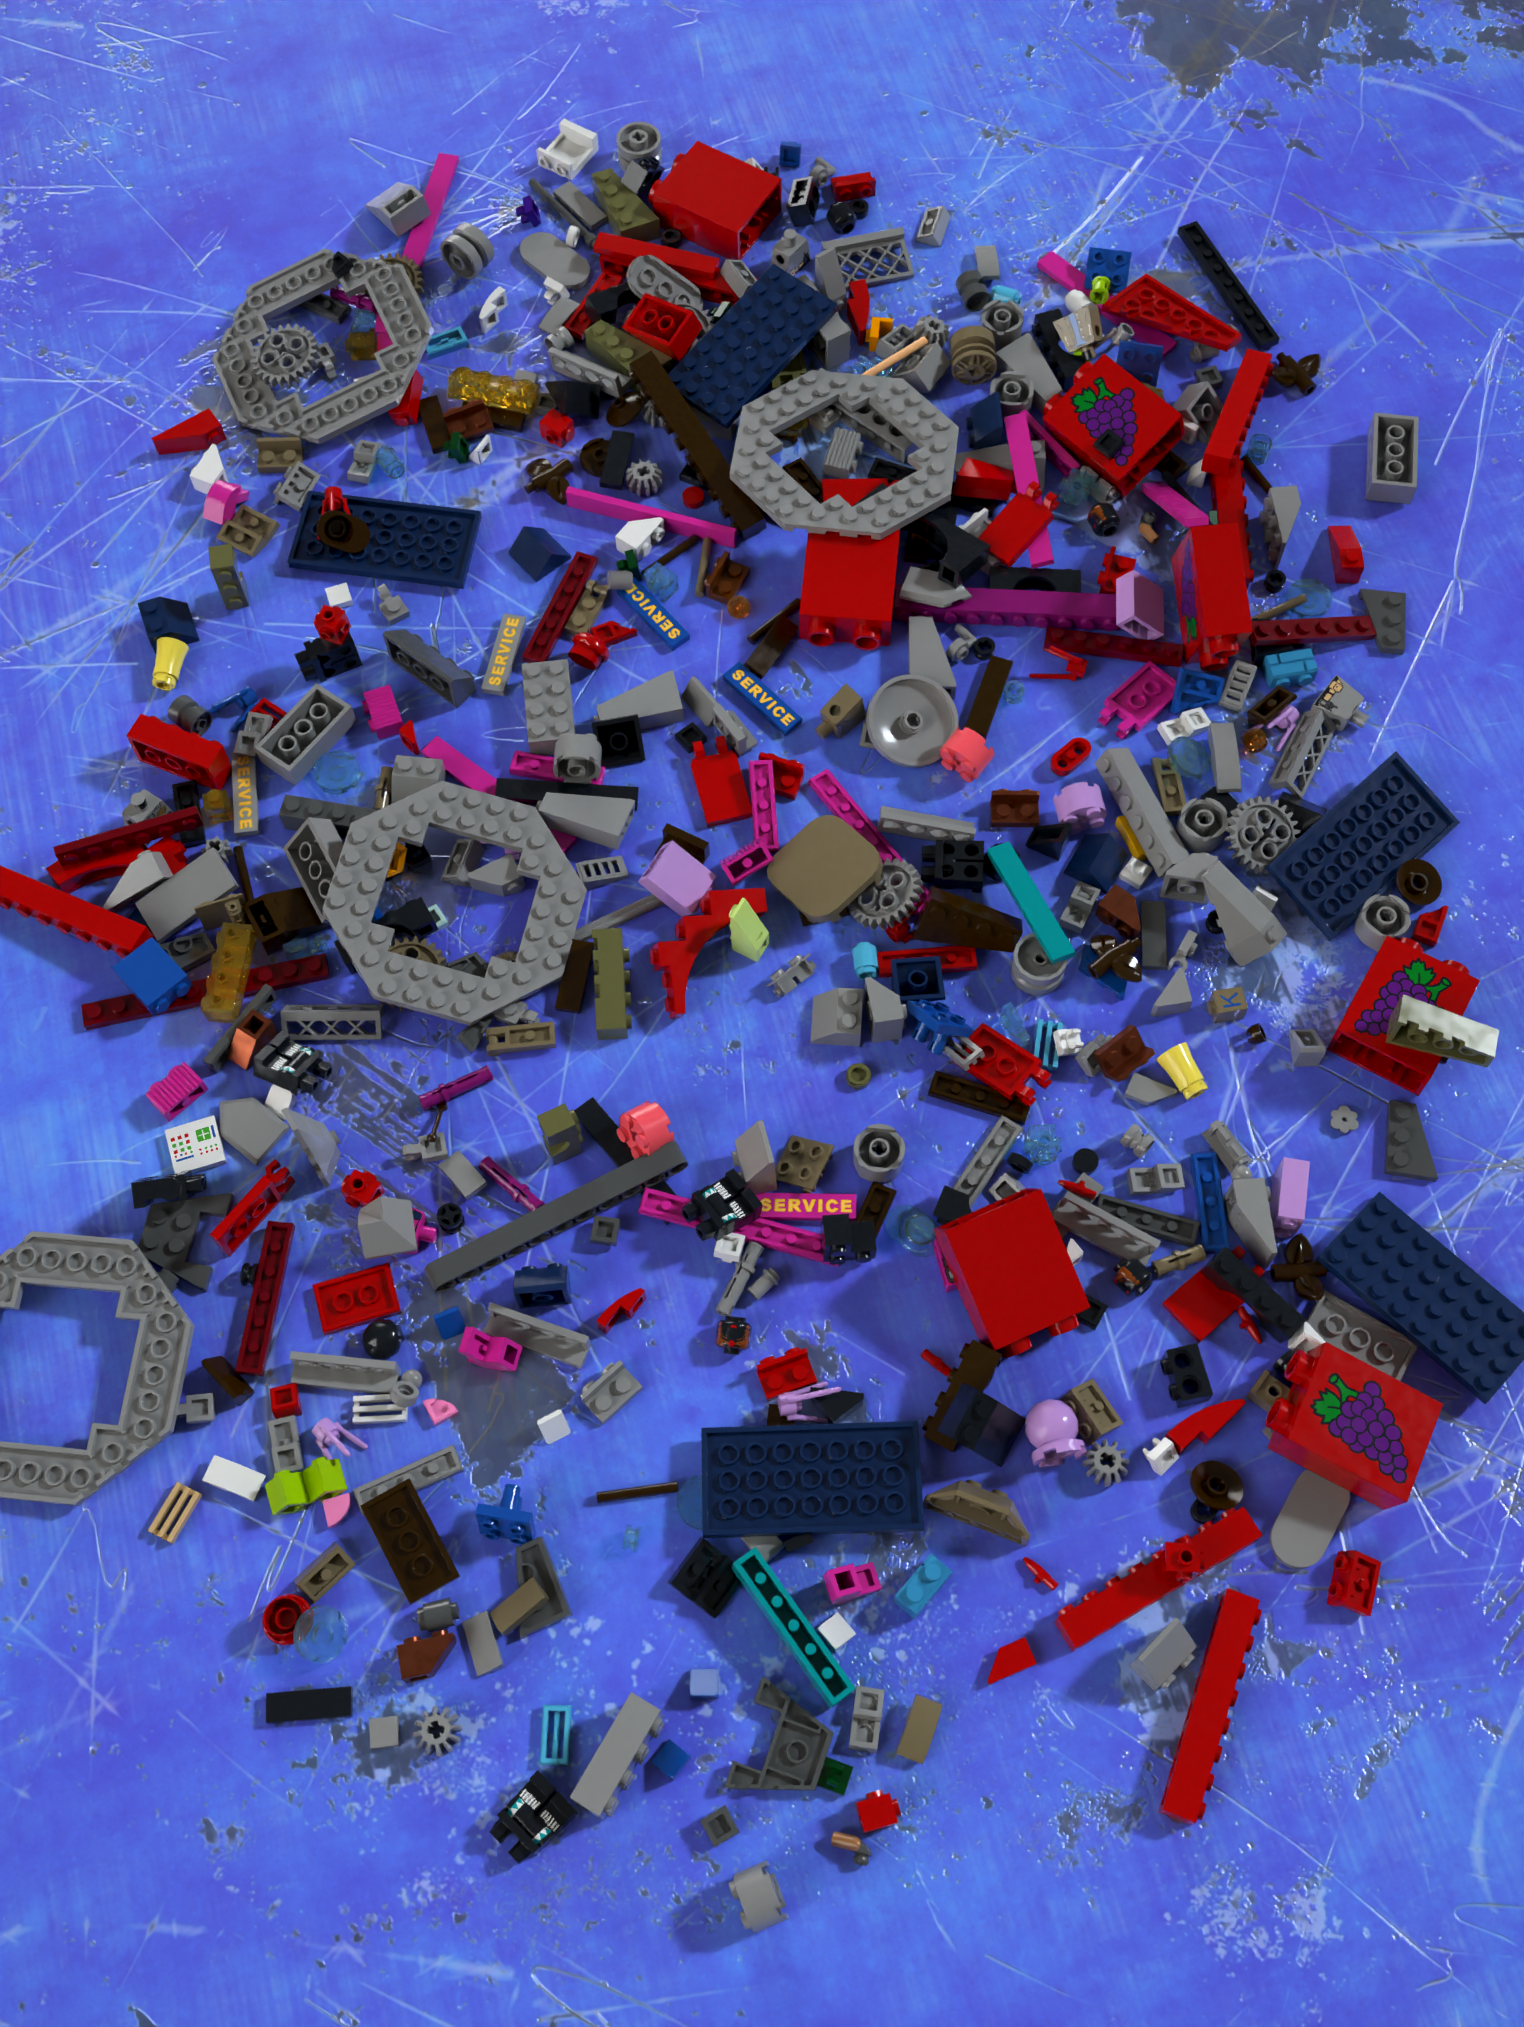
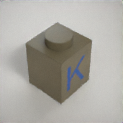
M1242 986L1212 991L1210 999L1207 1001V1011L1209 1015L1213 1016L1214 1023L1244 1019L1248 1010Z

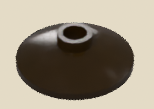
M631 391L616 398L606 413L608 424L612 427H622L632 422L643 408L644 399L642 395L636 391Z
M1411 859L1404 862L1397 870L1396 886L1406 901L1414 905L1424 906L1431 904L1439 897L1442 890L1441 877L1436 868L1429 862L1421 859Z
M1204 1461L1198 1464L1191 1473V1489L1199 1501L1206 1506L1216 1510H1230L1236 1507L1242 1500L1244 1495L1243 1483L1239 1475L1226 1464L1218 1461Z

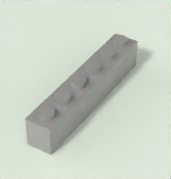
M1128 747L1106 749L1094 764L1128 821L1159 878H1164L1168 869L1188 857L1189 854Z

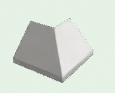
M380 1196L359 1209L357 1226L366 1260L418 1251L411 1200Z

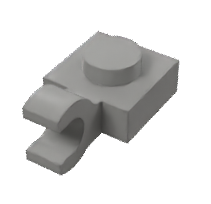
M327 342L318 345L320 348L318 352L320 358L315 359L318 363L315 367L317 370L324 368L329 380L337 378L338 376L334 370L335 366L333 365L337 361L333 351Z
M385 584L376 587L379 592L378 596L383 602L379 604V609L390 626L410 616L409 610L399 595L392 598Z
M1188 930L1177 953L1170 959L1167 967L1168 970H1171L1173 965H1179L1186 972L1188 967L1186 957L1192 958L1198 944L1194 943L1197 933Z
M519 1000L494 1015L496 1020L510 1026L520 1025L521 1022L531 1024L541 1021L537 1018L539 1015L537 1012L528 1010V1004Z
M1100 1033L1094 1041H1089L1075 1057L1087 1076L1094 1077L1101 1069L1093 1053L1113 1038L1111 1035L1105 1038Z
M444 1132L436 1133L437 1140L433 1143L428 1141V1135L419 1136L418 1144L402 1146L405 1162H413L422 1157L423 1163L449 1159Z
M215 1394L186 1395V1403L179 1404L176 1419L186 1417L188 1424L216 1421Z

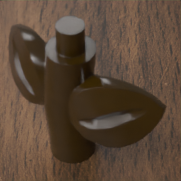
M1283 352L1276 356V359L1279 361V367L1274 368L1271 374L1282 387L1290 388L1296 384L1304 396L1310 395L1316 389V384L1311 378L1315 377L1319 372L1321 364L1319 354L1305 356L1297 362L1290 355L1286 356Z
M544 458L530 462L526 466V472L532 478L529 479V484L524 486L525 491L530 494L533 491L538 493L546 489V492L553 500L565 505L567 503L565 492L570 485L564 477L573 472L571 462L564 458L553 467Z
M1096 935L1092 937L1090 948L1099 957L1087 966L1090 975L1095 980H1098L1112 968V971L1120 979L1135 983L1141 982V967L1136 958L1133 957L1137 953L1136 949L1142 945L1140 939L1137 937L1131 941L1126 939L1117 944V940L1110 935Z
M1299 1233L1288 1242L1284 1249L1286 1264L1270 1265L1271 1279L1274 1283L1293 1282L1295 1293L1302 1299L1310 1301L1321 1300L1324 1295V1285L1318 1277L1326 1276L1327 1272L1330 1271L1314 1259L1313 1249L1309 1240L1302 1233Z

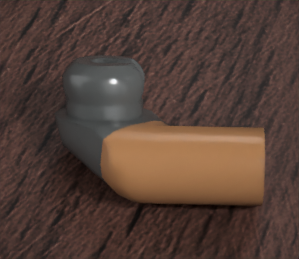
M1146 512L1140 519L1139 532L1154 545L1160 539V536L1153 530L1156 516L1152 512Z
M834 1831L831 1845L855 1852L853 1862L857 1865L867 1866L869 1864V1857H872L870 1848L857 1836Z

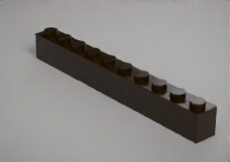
M652 350L629 363L631 369L629 376L634 385L639 384L644 400L651 402L653 405L651 409L657 418L661 417L663 420L662 425L667 434L670 435L672 433L675 438L673 440L675 446L679 451H684L687 464L690 468L694 467L698 472L696 476L702 485L706 484L711 500L719 503V510L724 519L729 518L732 523L730 526L737 530V536L740 535L743 541H746L766 529L765 517L755 502L730 479L729 464Z

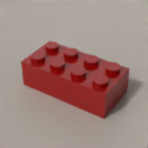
M140 714L126 735L139 761L189 781L195 780L197 784L219 793L232 774L231 763L221 743L216 740L209 741L195 732H186L175 724H166L155 716L149 717Z

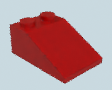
M645 293L622 328L640 341L680 362L703 326L693 311Z

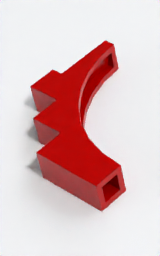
M171 837L162 838L149 848L145 844H138L128 847L123 851L104 854L99 858L83 860L75 865L62 866L58 860L47 867L46 870L60 890L70 894L93 882L123 876L130 863L138 859L137 855L146 850L161 852L174 875L187 866L186 863L188 861L184 855L187 850L179 840L174 841Z
M765 888L708 891L702 896L700 901V909L704 915L683 916L675 925V935L679 941L657 942L652 947L649 953L650 963L654 964V971H664L662 974V985L667 991L665 1009L666 1012H669L670 1019L680 1018L686 1013L685 992L688 975L703 945L715 933L730 925L729 912L734 904H739L742 897L748 901L758 917L764 915L767 912Z

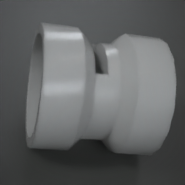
M563 326L557 329L554 335L550 334L544 338V343L548 350L553 347L562 351L564 348L568 349L574 345L570 332Z
M1134 1123L1123 1135L1120 1143L1126 1148H1133V1154L1138 1158H1142L1156 1139L1150 1134L1144 1135L1142 1128Z

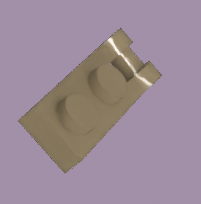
M590 579L582 597L564 627L565 633L573 636L582 632L590 633V628L594 626L612 591L608 590L606 584L602 586L597 584L595 580ZM594 593L600 594L599 597H594Z
M1167 756V759L1151 758V769L1154 773L1160 805L1167 816L1180 815L1183 806L1186 804V798L1176 756Z
M554 1021L492 1027L485 1031L486 1039L489 1042L486 1046L487 1055L498 1056L501 1053L556 1048ZM505 1037V1042L499 1043L498 1039Z

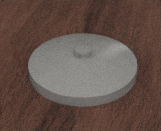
M914 674L897 676L884 683L871 698L866 714L867 731L877 751L890 762L907 768L925 767L941 759L940 749L959 726L957 709L948 692L934 680Z

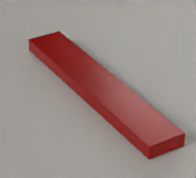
M599 232L593 245L594 253L630 261L640 256L652 255L675 271L714 279L720 264L719 258L604 232Z

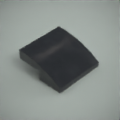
M702 1537L699 1538L668 1581L672 1587L713 1618L718 1616L741 1582L732 1570L734 1561L722 1554Z

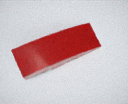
M865 279L849 282L848 287L849 299L847 300L846 315L859 346L864 344L866 329L869 326L870 299Z
M1236 1399L1202 1409L1178 1423L1165 1437L1173 1442L1178 1455L1196 1438L1206 1445L1243 1408L1246 1402L1243 1399Z

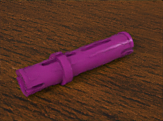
M335 286L330 289V296L332 298L354 305L362 311L368 310L375 314L378 313L368 294L358 293L348 298L342 287Z
M486 1065L445 1085L441 1083L438 1085V1088L419 1095L418 1098L425 1111L444 1101L446 1103L450 1102L451 1098L494 1079L489 1067Z
M490 1156L485 1157L480 1162L478 1168L512 1196L514 1202H520L530 1212L545 1205L543 1201L529 1191V1186L517 1181L492 1160Z

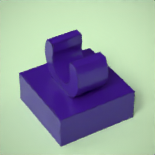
M530 195L522 198L524 206L516 208L517 217H521L522 224L530 221L534 227L540 225L539 208Z

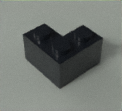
M849 1214L822 1216L820 1235L823 1262H829L832 1265L843 1264L847 1260L865 1263L875 1258L877 1249L873 1220L850 1222Z

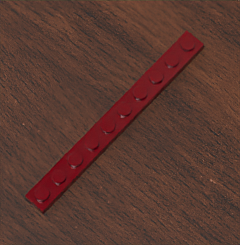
M323 953L191 981L193 987L190 988L188 993L177 998L164 1012L157 1015L256 995L265 983L275 991L330 979L327 956ZM134 994L81 1005L83 1024L86 1030L153 1016Z

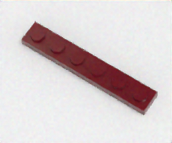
M576 552L522 655L523 662L548 661L598 564L597 557Z
M1370 615L1251 621L1253 632L1249 637L1252 646L1373 640L1377 634Z
M1048 626L1046 628L1044 649L1050 650L1049 647L1054 646L1065 652L1145 663L1151 661L1154 664L1181 667L1183 644Z
M192 806L53 848L62 866L75 865L83 860L99 858L107 853L123 851L128 847L147 844L149 841L167 838L179 832L192 831L204 824L197 807Z
M268 1221L235 1369L237 1374L264 1377L295 1231L293 1223Z

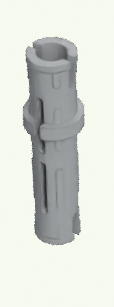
M749 1241L741 1260L735 1265L736 1270L720 1302L715 1308L718 1314L724 1317L731 1316L733 1308L750 1275H753L756 1270L754 1267L764 1250L760 1244Z

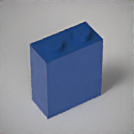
M152 937L112 967L123 984L153 1016L164 1012L172 1002L186 995L190 988L193 987L188 975Z

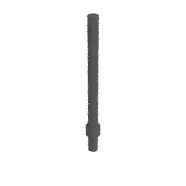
M532 178L529 181V185L570 226L579 227L580 235L585 239V243L593 249L597 236L587 231L539 182Z

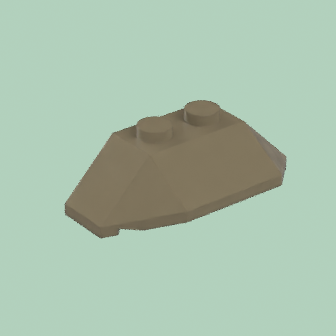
M960 1480L925 1496L924 1508L1025 1547L1029 1541L1030 1535L1013 1500L1007 1498L1008 1495L1002 1491L993 1489L990 1492L982 1489V1485L976 1481L966 1480L964 1482Z

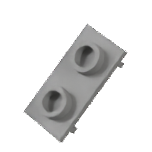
M1083 465L1079 470L1081 475L1073 481L1099 503L1111 504L1121 496L1116 491L1114 485H1110L1103 478H1100L1090 466Z
M810 953L803 957L800 954L795 956L788 962L790 964L789 968L785 971L780 968L770 976L772 981L766 986L774 985L775 989L773 991L777 997L786 996L798 986L793 980L794 976L802 983L815 973L814 970L817 967L814 962L806 960Z
M1214 1121L1210 1125L1211 1128L1202 1133L1205 1140L1214 1152L1217 1153V1156L1230 1173L1239 1165L1247 1166L1253 1162L1223 1121Z

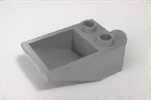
M1239 1165L1231 1172L1232 1183L1224 1196L1227 1221L1262 1269H1267L1278 1253L1269 1207L1271 1191L1269 1186L1265 1185L1264 1178L1252 1179L1251 1170L1246 1166Z

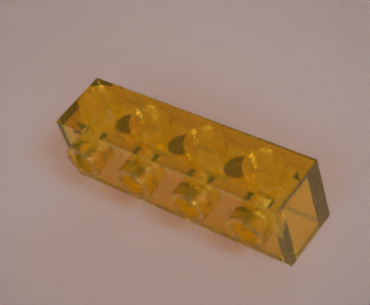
M457 367L448 377L449 398L468 402L483 399L487 406L525 414L533 412L539 393V384L532 383L530 380H516L507 375L496 376L488 371H472L468 367Z
M223 922L221 931L217 933L216 943L218 946L216 953H213L211 957V975H208L206 979L207 993L206 997H203L201 1000V1011L210 1022L233 1024L240 1015L257 940V934L252 925Z

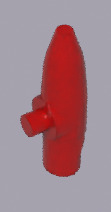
M1067 1180L1058 1181L1060 1186L1074 1194L1092 1200L1095 1199L1096 1191L1086 1188L1085 1182L1080 1180V1183Z
M1244 1306L1239 1307L1236 1312L1242 1320V1323L1239 1324L1240 1329L1244 1328L1247 1330L1251 1337L1258 1344H1261V1335L1254 1320Z
M927 1349L921 1353L920 1357L943 1375L949 1376L951 1368L940 1357L935 1356Z
M1027 1557L1022 1559L1027 1568L1036 1577L1033 1580L1036 1584L1039 1582L1044 1583L1052 1591L1057 1588L1059 1584L1044 1568Z

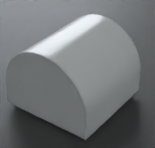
M621 570L607 571L608 590L632 589V572Z

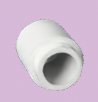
M1076 289L1070 291L1064 300L1066 308L1071 313L1085 306L1095 305L1082 291H1077Z

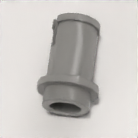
M1207 345L1202 347L1194 346L1190 350V358L1192 362L1201 363L1204 359L1219 355V349Z
M772 1268L764 1269V1274L747 1288L749 1293L758 1301L774 1285H779L778 1281L781 1278Z

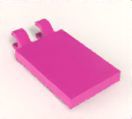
M1148 661L1105 699L1103 705L1106 707L1101 710L1100 715L1102 716L1097 721L1106 726L1115 714L1124 721L1118 725L1117 728L1119 730L1115 735L1121 740L1125 739L1133 728L1140 732L1172 703L1176 680L1154 663Z

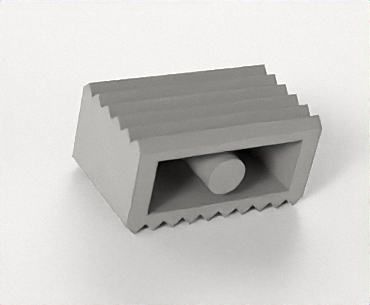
M838 427L835 428L823 463V474L849 479L851 473H855L858 463L856 458L857 455L862 454L864 442H861V433Z

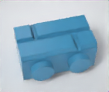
M1311 648L1266 655L1262 664V671L1264 677H1266L1268 689L1276 688L1278 685L1286 689L1290 685L1299 684L1306 686L1312 683L1317 675L1318 667Z
M930 1553L922 1566L920 1565L895 1595L894 1602L913 1619H916L948 1581L952 1571Z

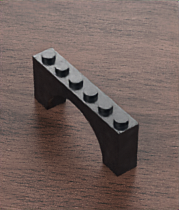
M884 484L879 485L877 488H875L873 491H871L868 495H866L853 506L877 494L878 492L884 490L888 486ZM933 512L925 514L900 529L920 535L938 548L943 556L938 579L955 589L987 564L991 545Z

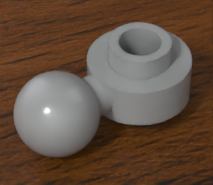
M414 1369L407 1370L403 1373L401 1381L394 1383L390 1392V1399L397 1406L410 1407L415 1404L419 1394L418 1388L423 1381L420 1372Z

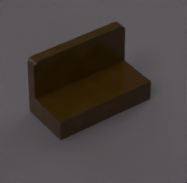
M668 823L662 830L663 841L655 852L656 856L662 845L673 840L702 865L710 855L709 842Z

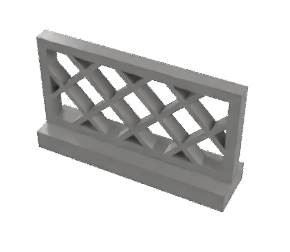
M903 227L822 242L821 252L833 246L838 260L842 261L840 269L842 277L847 279L844 284L846 291L848 290L849 282L858 280L855 278L858 271L867 275L865 279L867 287L914 278V271L904 240L905 233ZM901 247L902 253L898 257L889 251L892 248ZM878 251L883 255L878 261L869 256L871 252ZM858 255L862 257V260L857 264L849 260L850 257ZM886 256L895 261L892 267L882 263ZM866 260L875 265L872 271L862 267ZM900 263L907 268V272L900 273L895 268ZM846 264L855 269L851 275L842 271ZM878 267L888 272L886 276L880 277L875 274Z

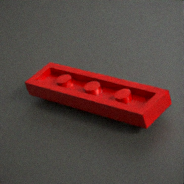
M604 269L587 295L623 284V276ZM587 295L564 326L572 337L582 341L585 338L584 331L593 325L585 312Z
M957 945L877 952L879 978L891 977L890 960L900 958L940 956L942 973L977 970L975 948Z

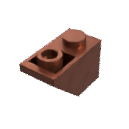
M1114 884L1099 902L1095 916L1103 924L1110 925L1118 930L1119 934L1124 938L1133 940L1136 937L1138 938L1141 930L1135 897Z
M252 1009L236 1028L227 1055L228 1060L248 1071L254 1064V1056L267 1044L269 1045V1042L278 1034L273 1022Z
M440 1630L431 1633L430 1638L421 1640L420 1636L404 1639V1644L397 1645L402 1680L405 1683L434 1677L456 1645V1636L453 1633H448V1630Z

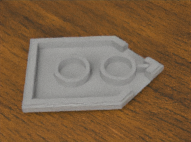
M911 566L901 588L899 598L945 608L957 600L965 601L970 599L972 595L962 584L955 589L938 579L939 572Z
M255 1097L219 1101L220 1136L256 1166L291 1128Z

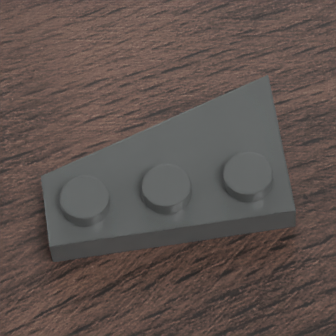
M1360 588L1358 595L1360 600H1363L1366 616L1370 615L1377 635L1374 639L1379 652L1403 655L1405 651L1406 593Z
M205 932L179 937L168 943L160 944V942H157L184 972L218 955Z
M1390 1100L1387 1107L1384 1174L1436 1182L1438 1176L1416 1104Z
M540 1536L517 1547L516 1562L519 1588L531 1577H534L549 1597L546 1603L521 1623L519 1633L520 1638L523 1639L573 1614L544 1538Z

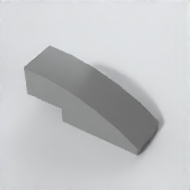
M1210 723L1207 739L1211 752L1210 764L1217 793L1241 792L1240 762L1233 723Z

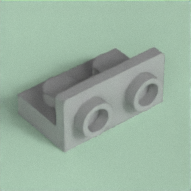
M297 461L294 468L289 466L283 476L286 478L284 484L279 482L273 494L276 497L273 503L278 504L279 501H282L299 512L306 501L308 490H313L321 475Z
M721 704L712 708L713 724L738 756L757 746V740L734 711H725Z
M619 1360L615 1364L612 1362L602 1371V1376L594 1382L592 1380L587 1383L582 1389L580 1397L582 1403L604 1425L641 1392L643 1386L624 1367V1363Z

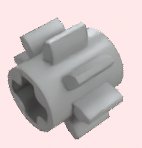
M218 836L206 840L205 848L201 849L202 853L204 854L213 847L218 851L224 863L228 864L229 856L233 855L228 840L222 841Z

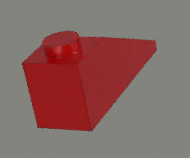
M208 408L151 439L157 453L164 455L209 449L212 444L218 445L226 440L222 425Z
M1328 526L1335 584L1358 583L1364 570L1362 548L1351 526Z

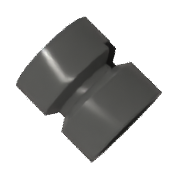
M969 270L957 278L955 285L967 311H980L990 302L991 296L979 271Z
M187 695L177 697L168 709V718L172 722L182 727L184 731L189 733L195 732L200 736L208 731L213 721L212 713L199 706L196 701Z

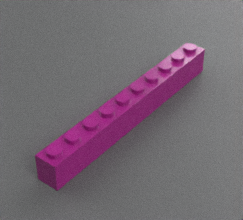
M895 584L894 620L908 622L909 617L921 615L932 617L934 622L948 624L966 623L970 625L988 624L1015 627L1031 626L1045 628L1048 626L1063 629L1121 630V627L1116 625V594L966 588L972 595V598L965 601L960 599L952 602V605L941 608L900 599V591L903 585Z

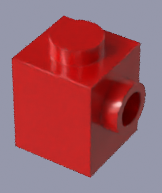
M553 408L539 422L541 437L545 438L550 444H555L561 448L567 442H570L575 435L573 419L563 416Z
M882 1790L865 1794L866 1800L856 1802L863 1834L897 1825V1817L901 1816L897 1798L891 1799L890 1793L883 1794Z

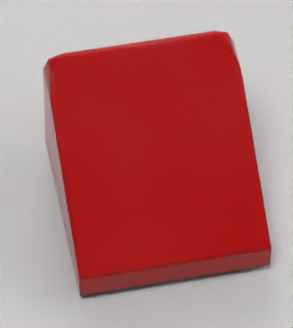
M409 720L398 729L401 742L413 754L419 755L416 732L412 720Z
M297 1383L270 1388L271 1409L275 1419L302 1415Z

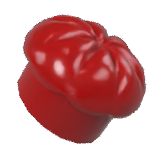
M582 632L573 637L572 642L574 645L568 652V656L575 663L584 668L595 670L600 663L608 661L609 651L607 646L597 636Z
M295 1594L281 1595L272 1600L266 1607L262 1618L263 1630L266 1636L276 1644L291 1645L297 1643L310 1630L312 1611L307 1601Z

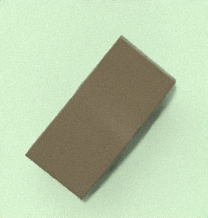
M915 1694L906 1717L905 1728L896 1748V1754L921 1764L924 1763L943 1705L941 1703Z

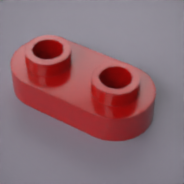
M1077 737L1057 751L1051 759L1050 767L1052 772L1058 776H1067L1089 758L1091 752L1089 741Z

